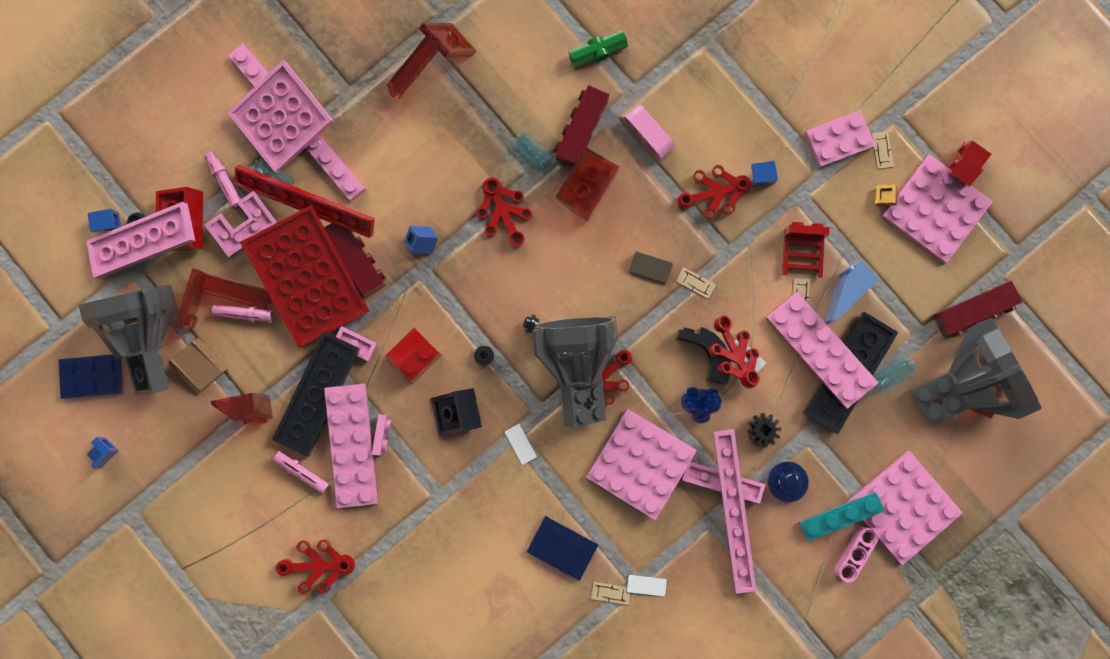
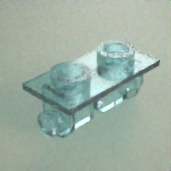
M525 131L516 136V141L512 145V147L542 170L554 156V153Z
M263 157L259 162L255 160L256 172L293 185V177L283 169L276 173Z
M904 356L873 377L879 382L877 386L881 392L885 394L917 373L914 369L916 364Z

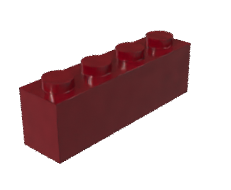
M590 85L587 86L586 91H581L578 101H580L578 108H573L570 115L572 121L570 125H565L562 132L564 138L562 142L558 141L554 149L556 160L573 168H578L609 101L610 94Z
M335 224L327 225L325 229L362 295L367 298L385 287L384 280L386 277L381 269L377 270L373 265L376 261L370 252L367 254L363 249L366 245L361 237H356L353 231Z
M1009 281L934 314L933 317L942 336L950 335L952 338L962 334V329L970 328L984 319L998 318V313L1002 311L1006 314L1016 310V305L1022 303V300L1013 282Z

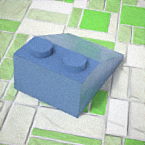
M862 262L857 265L851 264L839 274L841 278L836 282L824 319L827 325L836 322L879 280Z

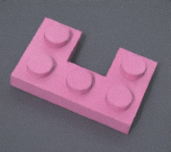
M255 191L237 202L249 219L235 229L232 228L223 214H219L205 224V227L228 257H231L243 248L240 241L277 223Z

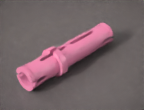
M215 152L207 153L203 158L210 167L212 177H215L231 208L239 207L240 205L237 202L241 198L227 176L225 166H222Z
M214 304L212 316L244 319L253 323L255 321L272 323L274 311L260 310L256 307L242 308Z
M281 451L272 460V462L285 469L287 474L294 475L322 495L330 485L301 466L299 461L296 459L292 460Z

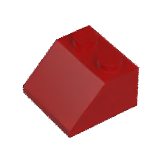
M414 327L386 356L410 382L414 383L442 354Z

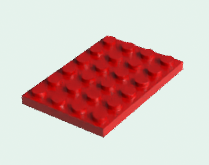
M313 205L240 241L241 246L298 348L321 337L323 331L329 333L370 311Z

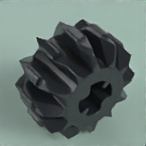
M761 413L760 418L754 415L755 423L752 421L748 422L752 429H747L746 431L747 433H753L749 439H756L755 445L759 446L762 442L763 447H768V441L771 445L775 444L773 437L780 439V435L776 434V431H781L782 428L775 427L779 420L772 421V414H769L767 418L765 413ZM763 424L765 428H768V432H765L766 435H764L763 432H760V428H763Z

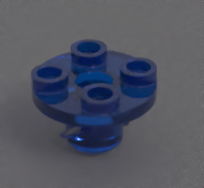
M690 387L681 398V406L685 411L692 414L694 422L706 423L711 419V414L721 408L722 399L716 389L706 390Z
M787 461L781 462L771 469L767 478V484L775 498L784 502H794L805 495L809 480L806 471L800 465Z

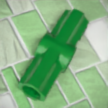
M622 30L606 37H594L587 44L568 51L570 61L574 68L592 61H603L610 54L627 48V37Z

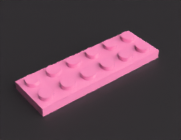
M184 202L178 203L87 240L93 278H103L194 242L195 237L188 204Z
M798 292L766 317L846 409L879 383Z
M366 383L326 387L324 389L337 508L378 504Z

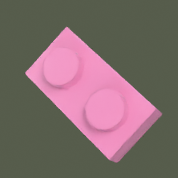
M342 326L336 336L361 348L358 357L370 361L378 343Z
M378 414L372 450L373 455H383V451H387L388 440H385L386 432H389L391 428V420H388L389 415Z

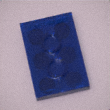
M113 354L58 359L61 399L123 393L121 359H116Z
M545 515L526 552L580 581L599 544Z

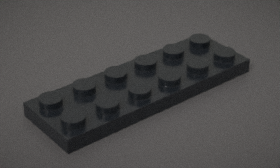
M862 312L844 344L873 376L899 332L868 313ZM821 381L802 414L831 432L839 434L858 400L846 409Z
M323 331L272 438L273 441L306 457L311 455L328 419L324 388L344 385L361 348Z

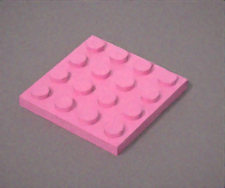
M284 60L227 112L276 173L280 172L334 122Z
M929 154L898 193L897 205L888 206L881 217L945 264L993 201L972 185L966 187L947 173L949 168Z
M627 409L586 478L656 520L697 450Z
M908 450L847 501H852L876 491L885 511L862 521L868 528L873 529L877 533L880 542L902 566L963 514Z

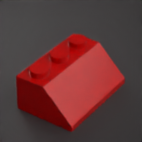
M190 187L156 191L155 213L181 202L188 204L195 241L172 251L203 249V191Z

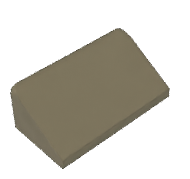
M635 251L629 272L667 283L673 262Z

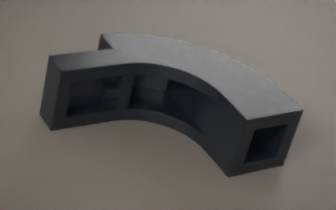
M683 327V330L679 329L676 339L696 344L707 353L709 368L706 380L723 385L728 384L730 374L721 375L718 371V365L723 362L731 364V361L721 356L713 357L709 354V347L716 343L727 350L723 341L715 333L703 327L698 329L697 334H695V330Z

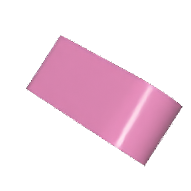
M638 105L624 117L627 125L659 160L675 148L672 139L641 105Z
M859 527L854 532L834 568V573L840 580L850 583L858 577L878 541V535L873 529ZM868 531L870 538L864 542L862 536ZM858 549L860 555L857 559H853L852 553ZM845 567H849V575L843 577L842 570Z

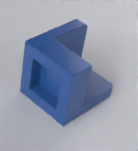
M775 161L751 165L752 187L774 185L777 182L778 176Z
M113 209L87 213L91 232L112 231L121 227L119 212Z
M410 226L404 243L411 253L432 254L438 237L431 227Z
M96 437L91 442L94 447L87 455L94 462L91 466L96 469L102 468L119 450L106 437Z

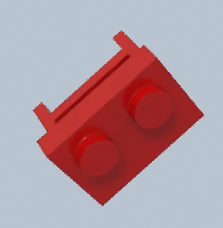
M792 222V225L790 224L784 229L783 276H787V269L818 271V278H823L824 239L830 235V227H824V224L813 223L811 226H806L803 222ZM789 246L818 247L819 254L788 252ZM788 257L819 259V264H789Z

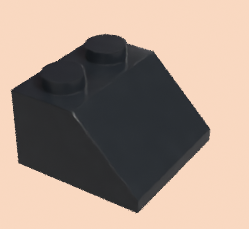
M474 388L454 391L431 398L439 437L482 428Z

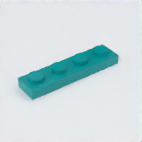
M876 491L802 520L800 525L809 542L885 510Z

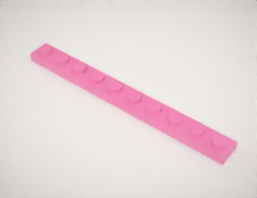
M244 44L228 55L254 87L269 74ZM321 135L306 147L351 202L366 190Z

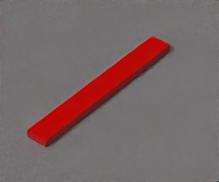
M238 165L235 167L234 185L252 192L255 191L259 195L297 210L313 205L320 219L368 238L373 236L374 217L244 166Z

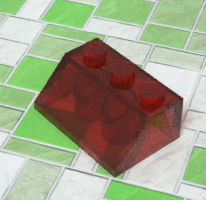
M585 147L555 198L571 212L589 222L619 173L620 167Z
M248 393L211 401L213 407L235 422H243V425H261L267 423V419L273 418L270 397L266 394Z

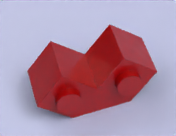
M973 140L961 144L957 150L959 152L958 155L948 165L949 170L947 171L949 175L966 187H970L983 171L981 167L992 155Z

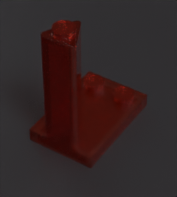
M422 23L419 30L425 35L424 39L386 85L392 97L400 99L438 51L444 58L472 57L477 52L452 23Z
M192 268L175 327L189 331L192 330V327L195 328L198 321L196 313L202 293L264 310L273 301L264 288Z

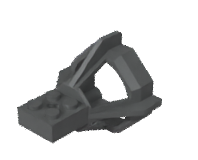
M171 285L144 289L78 305L82 321L87 327H92L116 359H126L135 395L153 394L168 389V377L164 373L162 367L163 359L158 349L162 348V341L177 309ZM137 317L138 323L125 326L123 320ZM107 324L111 331L107 332L102 325Z
M616 317L572 318L536 325L532 332L534 355L557 379L558 385L561 386L564 426L576 428L606 420L603 379L601 376L603 368L618 340Z
M992 318L968 328L947 372L911 388V392L930 426L967 409L1020 419L1042 408L1022 367ZM977 346L988 363L981 368L972 353ZM999 384L1008 401H998L991 387ZM936 394L945 396L943 403L934 402Z

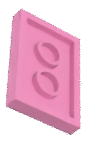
M861 110L805 132L819 168L875 147Z

